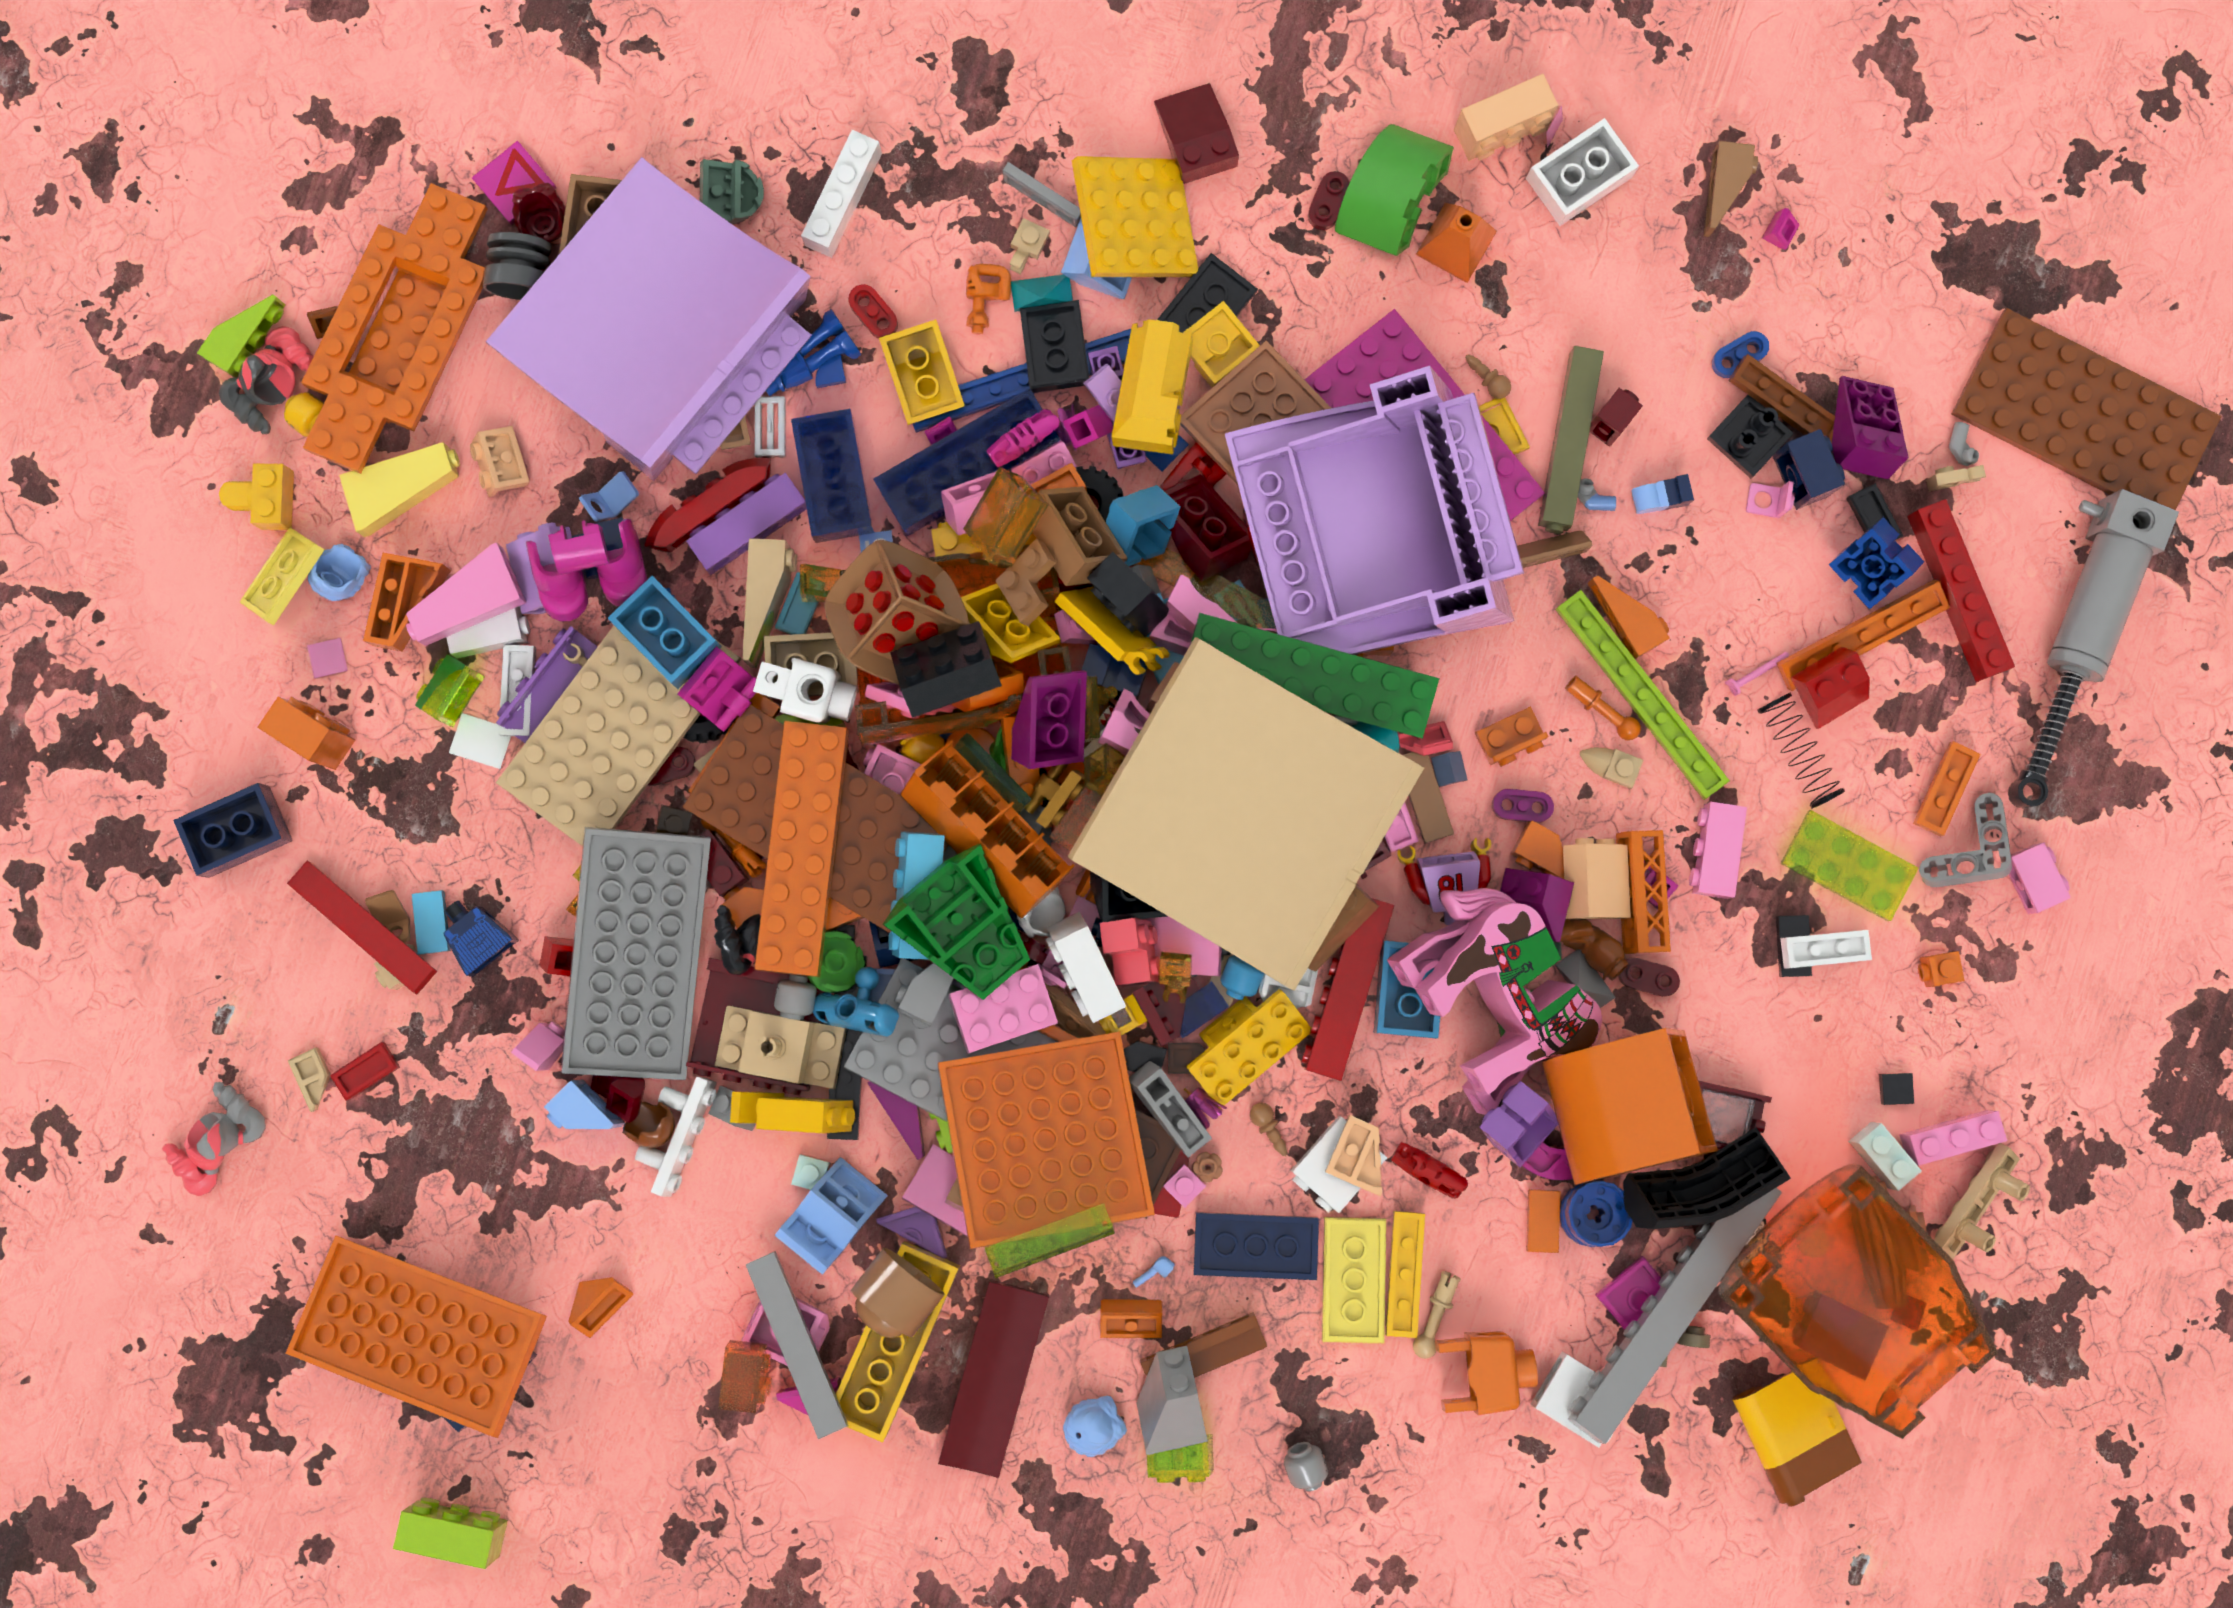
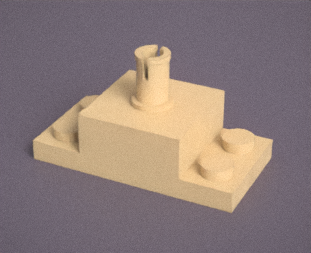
M727 1006L715 1066L797 1084L805 1083L836 1089L847 1029Z

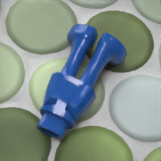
M832 309L824 313L821 325L811 334V338L766 390L769 396L780 389L784 392L786 391L785 388L789 389L813 379L812 373L837 355L845 354L851 359H856L862 355ZM831 336H836L825 347L804 358L818 344Z

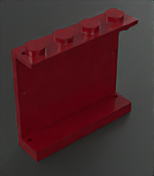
M709 958L707 970H710L691 1061L686 1062V1066L694 1068L693 1074L711 1077L712 1072L724 1074L722 1080L741 1083L742 1078L753 1080L752 1086L771 1089L772 1084L783 1086L782 1092L800 1096L801 1090L809 1091L810 1084H797L715 1066L726 1007L734 1006L780 1015V1011L774 1007L777 983L782 979H789L790 974L757 971L755 967L750 966L745 973L735 975L730 974L723 966V960ZM817 988L816 997L825 991ZM813 1012L810 1015L804 1016V1020L824 1024L814 1016Z

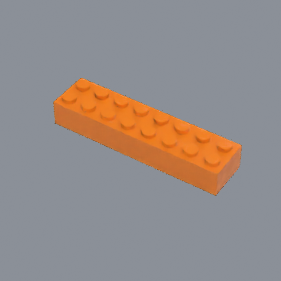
M784 721L755 970L811 977L821 976L849 731L846 727Z

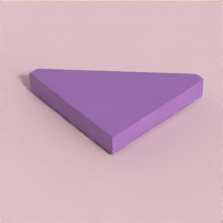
M912 1207L876 1219L877 1224L888 1228L903 1238L933 1252L941 1258L947 1257L937 1219L921 1209Z

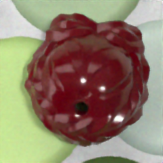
M542 183L532 189L522 188L513 193L512 202L514 205L512 214L514 216V224L518 228V233L536 236L549 243L561 238L566 206L557 196L556 190L550 183Z

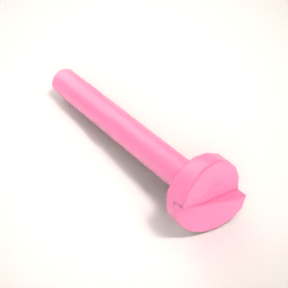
M1784 652L1741 679L1735 681L1730 678L1725 681V684L1729 686L1732 694L1737 696L1741 693L1740 687L1777 666L1776 663L1789 657V654Z

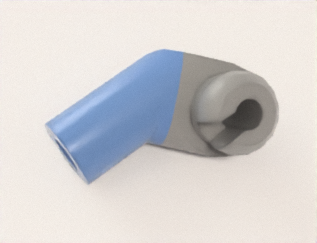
M1587 478L1581 479L1578 498L1587 509L1615 511L1616 496L1599 495L1594 489L1592 480Z

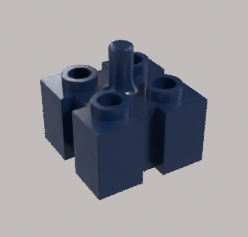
M1097 642V645L1090 643L1081 670L1087 672L1086 691L1112 697L1118 701L1121 693L1126 689L1132 692L1138 701L1147 674V666L1140 658V665L1146 672L1136 675L1124 661H1117Z

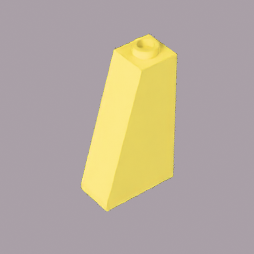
M442 442L366 466L361 474L355 471L340 474L339 477L356 532L363 537L372 535L458 478L459 475L456 467L460 466V461L455 449L451 450Z

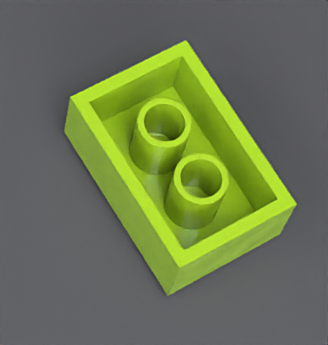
M421 1498V1501H416L401 1511L393 1545L395 1550L486 1569L500 1557L508 1520L501 1519L500 1514L496 1512L482 1511L481 1514L469 1512V1507L459 1504H452L450 1508L439 1505L440 1501L432 1498Z

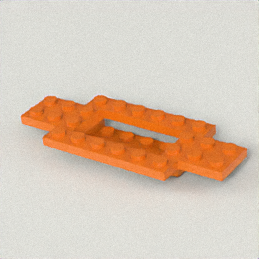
M431 183L406 235L380 224L377 225L301 382L305 387L327 396L303 446L305 451L361 474L385 423L390 424L392 422L415 431L483 289L484 267L467 261L464 258L488 210L486 205ZM396 266L398 272L348 373L345 369Z

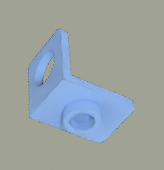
M621 471L599 492L581 495L579 500L592 519L598 522L617 517L639 496V492L626 473ZM591 501L600 506L602 513L593 508Z

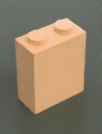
M1594 838L1575 839V844L1563 845L1564 879L1574 883L1566 919L1631 918L1628 845L1615 844V839H1597L1596 844H1594Z

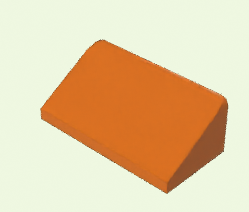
M1134 1299L1101 1300L1100 1338H1162V1301Z

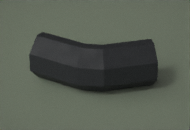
M1755 1127L1701 1162L1681 1169L1628 1173L1623 1181L1624 1206L1637 1228L1660 1229L1709 1224L1733 1215L1785 1183L1791 1177Z

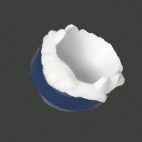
M1058 887L1024 918L1018 917L1011 908L1009 909L1012 922L1015 923L1018 930L1027 934L1029 938H1034L1035 935L1050 937L1047 927L1063 920L1066 914L1064 900L1059 894Z

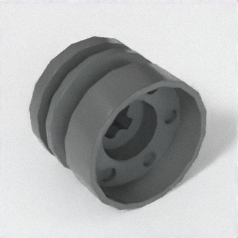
M496 232L490 234L487 238V246L490 249L486 251V258L493 262V264L486 265L484 268L482 287L491 294L521 300L544 273L541 269L549 267L550 260L548 256L551 254V244L542 238L522 233Z

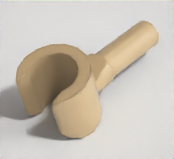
M571 643L577 649V655L574 658H570L563 652V656L570 663L580 664L583 667L588 659L584 657L585 654L581 647Z

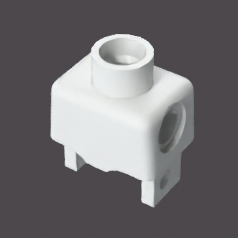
M797 658L791 659L793 663L791 670L761 661L753 692L783 700L780 708L781 713L820 724H826L831 717L848 722L855 703L858 686L842 682L839 672L832 668ZM778 675V680L774 683V677ZM820 681L824 687L823 695L818 700L812 701L809 698L808 689L811 684Z

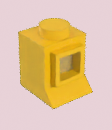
M1133 994L1123 999L1126 1005L1125 1008L1099 1020L1100 1025L1106 1032L1105 1034L1120 1032L1122 1036L1147 1022Z

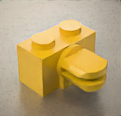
M253 463L252 481L225 482L220 488L219 499L224 506L232 511H251L250 523L261 530H288L292 528L294 471L284 464Z

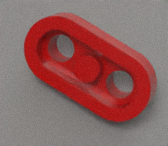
M866 284L854 287L849 293V305L869 332L878 339L896 333L898 328L896 315L876 290ZM867 298L870 302L867 306L859 305L860 300ZM884 320L889 323L885 329L878 327L880 321Z

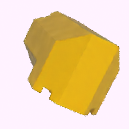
M1152 319L1143 321V326L1139 328L1138 323L1132 324L1111 437L1113 446L1173 455L1181 423V414L1177 407L1183 404V395L1193 345L1191 331L1186 329L1185 334L1179 332V325L1174 322Z

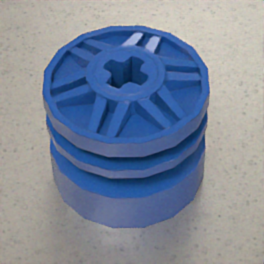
M1596 1181L1578 1184L1566 1193L1560 1204L1561 1227L1566 1235L1579 1245L1588 1247L1614 1245L1626 1236L1632 1226V1219L1624 1206V1191L1613 1183ZM1591 1209H1597L1599 1215L1595 1216V1220L1587 1218V1214L1591 1212Z

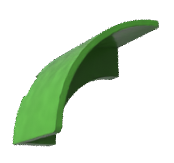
M1388 125L1375 138L1357 166L1343 198L1336 220L1335 231L1338 234L1392 255H1399L1410 247L1415 226L1422 212V209L1418 207L1424 194L1430 196L1437 184L1448 174L1454 147L1397 125Z

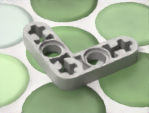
M1985 793L1975 801L1980 850L1926 858L1920 864L1919 872L1922 881L1927 886L1943 887L2004 878L2010 874L2012 858L2003 802L1998 795ZM1992 803L1994 807V820L1988 821L1985 810L1986 804ZM1997 829L2002 832V837L1996 842H1989L1984 838L1986 832ZM1992 851H1999L2002 862L2001 868L1994 867ZM1964 861L1972 862L1975 865L1973 871L1968 874L1959 873L1957 867ZM1947 864H1951L1953 875L1949 876ZM1932 867H1937V877H1931Z

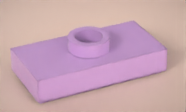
M1105 364L1083 384L1114 423L1122 381L1112 368Z

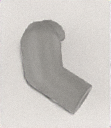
M1955 422L1949 450L1959 464L1964 466L1975 464L1979 459V453L1974 448H1970L1966 443L1970 425L1963 422Z

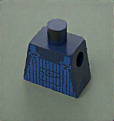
M458 900L444 911L454 923L443 933L466 976L474 977L519 941L511 931L483 907L476 906L468 912Z

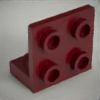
M1166 974L1158 978L1159 982L1149 983L1132 992L1161 1047L1214 1018L1197 983L1190 975Z

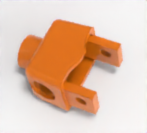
M1464 1332V1338L1435 1340V1347L1439 1353L1466 1352L1470 1397L1441 1399V1407L1445 1413L1474 1411L1479 1416L1515 1410L1520 1405L1519 1388L1536 1387L1538 1384L1537 1364L1533 1349L1515 1351L1514 1340L1504 1332Z

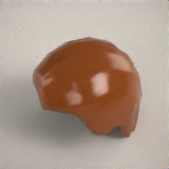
M644 1101L641 1104L638 1117L630 1123L626 1122L622 1133L639 1146L647 1148L660 1147L672 1136L675 1127L674 1115L661 1102H658L657 1105H652Z

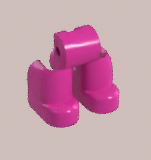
M624 519L618 524L623 548L607 551L603 529L600 525L586 523L585 520H582L584 535L570 539L567 538L564 525H560L559 531L548 535L555 563L542 566L540 563L536 543L531 540L526 541L532 575L537 585L539 598L550 617L558 621H571L578 618L585 611L588 605V592L583 574L584 569L597 568L600 585L606 599L618 607L648 580L638 535L631 519Z

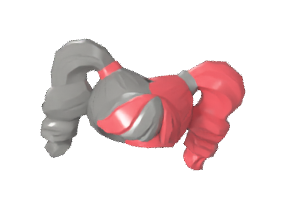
M215 1082L213 1092L218 1098L219 1104L227 1110V1113L211 1112L198 1120L189 1131L185 1140L186 1153L172 1143L165 1144L162 1148L166 1153L165 1159L168 1164L172 1165L175 1176H181L184 1188L190 1194L196 1196L211 1193L217 1184L219 1165L226 1154L237 1145L254 1142L261 1138L266 1129L265 1117L257 1109L250 1106L244 1094H237L231 1085L225 1086L223 1082ZM237 1124H243L246 1127L245 1132L239 1131Z

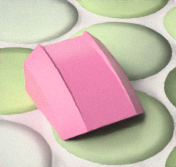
M795 1297L816 1349L819 1352L830 1329L828 1316L821 1310ZM759 1301L741 1339V1345L787 1365L761 1301Z

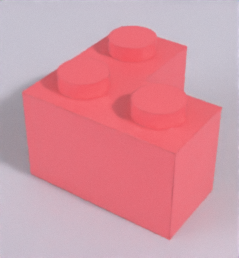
M1129 918L1100 923L1103 954L1112 955L1116 986L1126 987L1159 982L1158 975L1161 974V962L1159 957L1155 956L1154 944L1158 942L1156 927L1152 926L1151 921Z

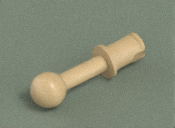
M1441 1272L1436 1291L1429 1298L1434 1305L1425 1330L1413 1342L1415 1354L1423 1359H1428L1435 1355L1437 1351L1435 1336L1446 1308H1453L1451 1302L1461 1278L1454 1275L1450 1279V1272Z

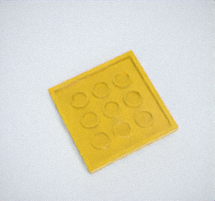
M1077 156L1071 160L1091 277H1192L1198 272L1184 185L1175 159Z

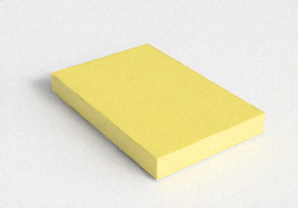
M289 528L240 600V603L274 626L325 549L294 529Z

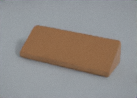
M1575 531L1518 545L1517 547L1522 566L1525 568L1586 553L1593 545L1592 541L1583 531Z

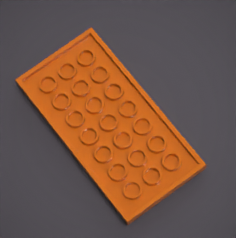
M335 1235L285 1354L491 1437L499 1438L547 1316Z

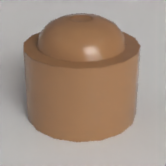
M885 1247L882 1248L851 1289L853 1295L857 1298L855 1308L861 1321L874 1332L888 1338L899 1337L902 1334L912 1338L945 1295L923 1272L900 1255Z

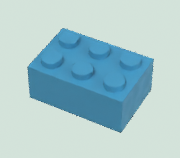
M653 576L644 582L608 617L612 624L677 689L695 673L716 646L719 649L722 647Z
M1383 941L1379 960L1373 1033L1438 1039L1440 1016L1429 1014L1415 988L1401 985L1386 960L1409 943ZM1432 968L1425 974L1423 980L1434 970V968Z

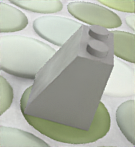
M1182 1346L1156 1352L1136 1402L1146 1454L1150 1455L1208 1442L1188 1347Z

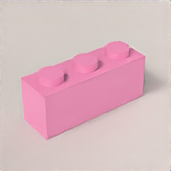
M1709 802L1704 804V808H1700L1697 817V825L1701 826L1700 838L1695 839L1693 855L1697 856L1696 868L1691 869L1689 876V885L1693 886L1692 894L1724 899L1735 898L1747 807Z
M1993 1110L1977 1112L1899 1134L1903 1149L1918 1166L2007 1141L1999 1111Z

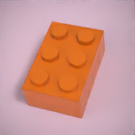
M278 696L257 727L306 760L333 770L337 769L356 741L348 735L350 732L349 728L335 720L324 717L325 713L311 704L308 705L301 700L299 701L292 696L289 700Z

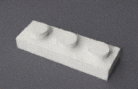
M503 645L500 708L506 701L511 703L518 694L515 690L519 683L525 677L530 679L534 674L535 646ZM531 693L526 698L524 704L523 729H505V727L499 726L500 736H529Z
M1869 930L1780 938L1784 969L1872 960Z

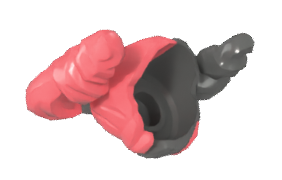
M281 326L272 329L265 337V348L245 359L239 377L230 378L222 383L219 390L221 403L227 409L234 412V416L242 424H248V427L253 432L260 431L262 434H269L271 426L256 406L258 404H282L287 398L292 396L296 385L293 366L297 365L301 370L307 371L314 355L311 354L306 344L301 343L299 334L293 328ZM242 388L245 394H239V390Z

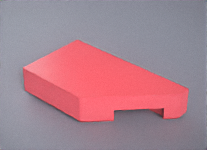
M1445 721L1426 725L1423 739L1398 732L1400 747L1423 756L1453 749V741Z

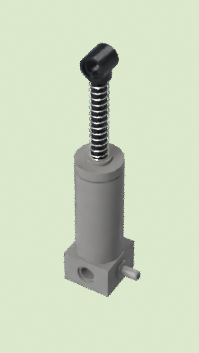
M2124 489L2099 501L2098 505L2087 500L2081 501L2079 511L2093 516L2085 539L2092 541L2093 544L2047 659V664L2063 674L2060 677L2061 682L2057 684L2058 690L2054 692L2055 698L2051 699L2052 705L2048 707L2050 711L2046 713L2047 718L2043 721V728H2040L2041 734L2037 736L2038 742L2034 743L2035 749L2031 751L2032 757L2028 758L2030 762L2026 765L2027 770H2021L2018 779L2012 782L2008 789L2009 800L2017 808L2024 809L2038 806L2046 800L2048 796V779L2045 773L2049 770V763H2052L2050 760L2052 755H2055V748H2058L2056 745L2061 740L2059 737L2061 733H2064L2062 729L2064 726H2067L2065 722L2066 719H2069L2068 714L2069 711H2072V704H2075L2073 701L2078 696L2076 693L2078 689H2081L2079 687L2080 683L2084 681L2102 682L2104 680L2151 557L2165 550L2179 511ZM2025 785L2031 787L2033 791L2031 800H2028L2023 794Z

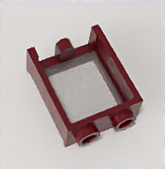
M1699 1081L1718 1149H1722L1755 1127L1760 1133L1764 1132L1766 1122L1761 1120L1764 1104L1771 1103L1772 1097Z

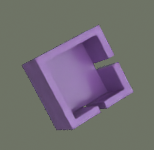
M1522 1081L1516 1086H1511L1505 1092L1501 1107L1487 1112L1482 1120L1483 1124L1480 1126V1129L1487 1136L1491 1144L1518 1167H1521L1558 1125L1556 1114L1549 1103Z

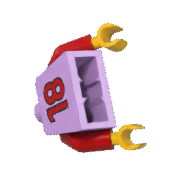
M1475 837L1470 845L1472 852L1417 858V863H1414L1416 857L1414 847H1409L1412 856L1408 859L1401 856L1400 849L1397 852L1399 862L1405 865L1404 872L1411 891L1422 904L1430 905L1433 912H1444V923L1446 925L1452 924L1455 920L1448 915L1440 900V893L1444 890L1468 891L1487 888L1491 880L1490 857L1486 855L1492 844L1489 838H1486L1484 841L1485 849H1480L1477 846V838Z

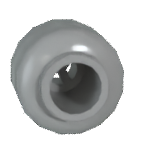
M790 974L789 979L778 981L774 1007L780 1011L781 1017L804 1020V1016L812 1014L817 988L812 983L807 982V976Z
M1300 1442L1288 1449V1453L1284 1458V1467L1290 1483L1295 1488L1305 1489L1308 1492L1320 1488L1322 1482L1328 1476V1467L1321 1449L1316 1445H1311L1309 1442Z

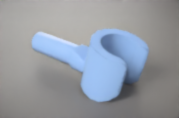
M1161 1256L1147 1272L1136 1278L1133 1284L1137 1288L1157 1272L1166 1278L1173 1270L1175 1264L1167 1257Z

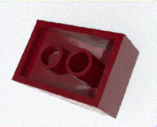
M1210 83L1154 101L1172 158L1175 159L1176 165L1179 168L1183 184L1238 167L1239 153L1231 129Z
M1201 474L1164 491L1181 506L1174 527L1169 529L1172 532L1171 537L1183 561L1201 582L1247 559L1252 548L1247 526Z

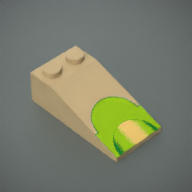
M749 538L742 660L750 668H757L764 651V636H770L789 588L792 572L797 571V554H794V550L790 548L786 540Z

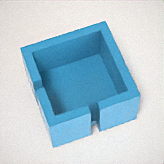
M1158 485L1139 490L1124 497H1118L1112 501L1109 507L1106 524L1128 559L1124 563L1128 566L1141 562L1142 558L1147 560L1165 553L1172 533L1169 529L1174 527L1181 506Z

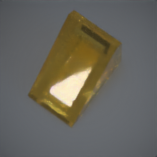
M800 564V595L802 601L825 602L829 591L845 570Z

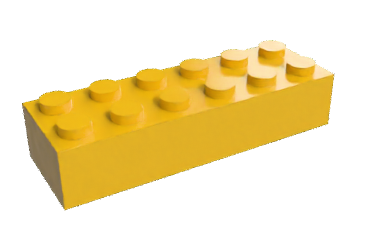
M906 1241L901 1244L897 1254L923 1272L945 1295L912 1338L904 1334L895 1338L883 1337L866 1325L836 1393L849 1425L847 1427L882 1443L889 1432L961 1266Z

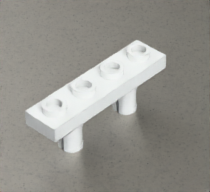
M697 1076L689 1095L666 1086L661 1090L658 1102L680 1111L681 1117L666 1153L656 1148L639 1146L636 1152V1161L658 1169L651 1193L661 1197H671L679 1189L682 1182L681 1171L684 1164H687L692 1157L694 1148L691 1146L695 1136L699 1135L704 1127L705 1118L703 1116L707 1106H711L715 1099L716 1089L714 1088L717 1082Z

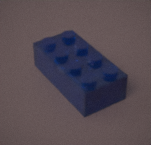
M851 408L791 419L811 536L815 543L875 533L856 425Z

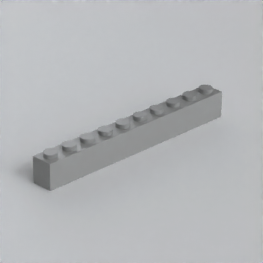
M1778 1188L1773 1189L1733 1215L1709 1224H1700L1694 1232L1695 1240L1690 1247L1686 1245L1679 1252L1676 1258L1679 1261L1673 1271L1668 1270L1659 1281L1661 1288L1655 1296L1650 1295L1641 1307L1642 1315L1637 1321L1633 1320L1629 1323L1623 1332V1335L1626 1336L1620 1346L1615 1345L1609 1351L1605 1358L1608 1363L1601 1372L1598 1370L1592 1375L1587 1384L1590 1388L1583 1397L1579 1396L1571 1405L1569 1411L1572 1413L1568 1418L1570 1422L1597 1443H1607L1782 1194Z

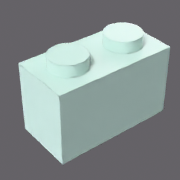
M1870 1122L1848 1141L1879 1179L1885 1181L1888 1189L1899 1191L1922 1172L1882 1123Z

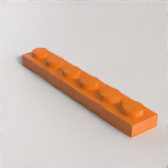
M1932 580L1776 664L1787 689L1794 691L1796 688L1790 677L1838 648L1845 647L1857 652L1860 656L1949 609L1950 606L1940 582Z

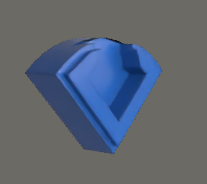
M841 354L829 359L817 370V388L846 383Z

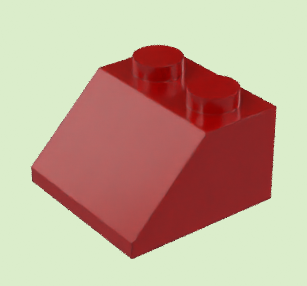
M1845 647L1838 648L1790 677L1816 729L1823 727L1869 699L1870 677L1858 653Z

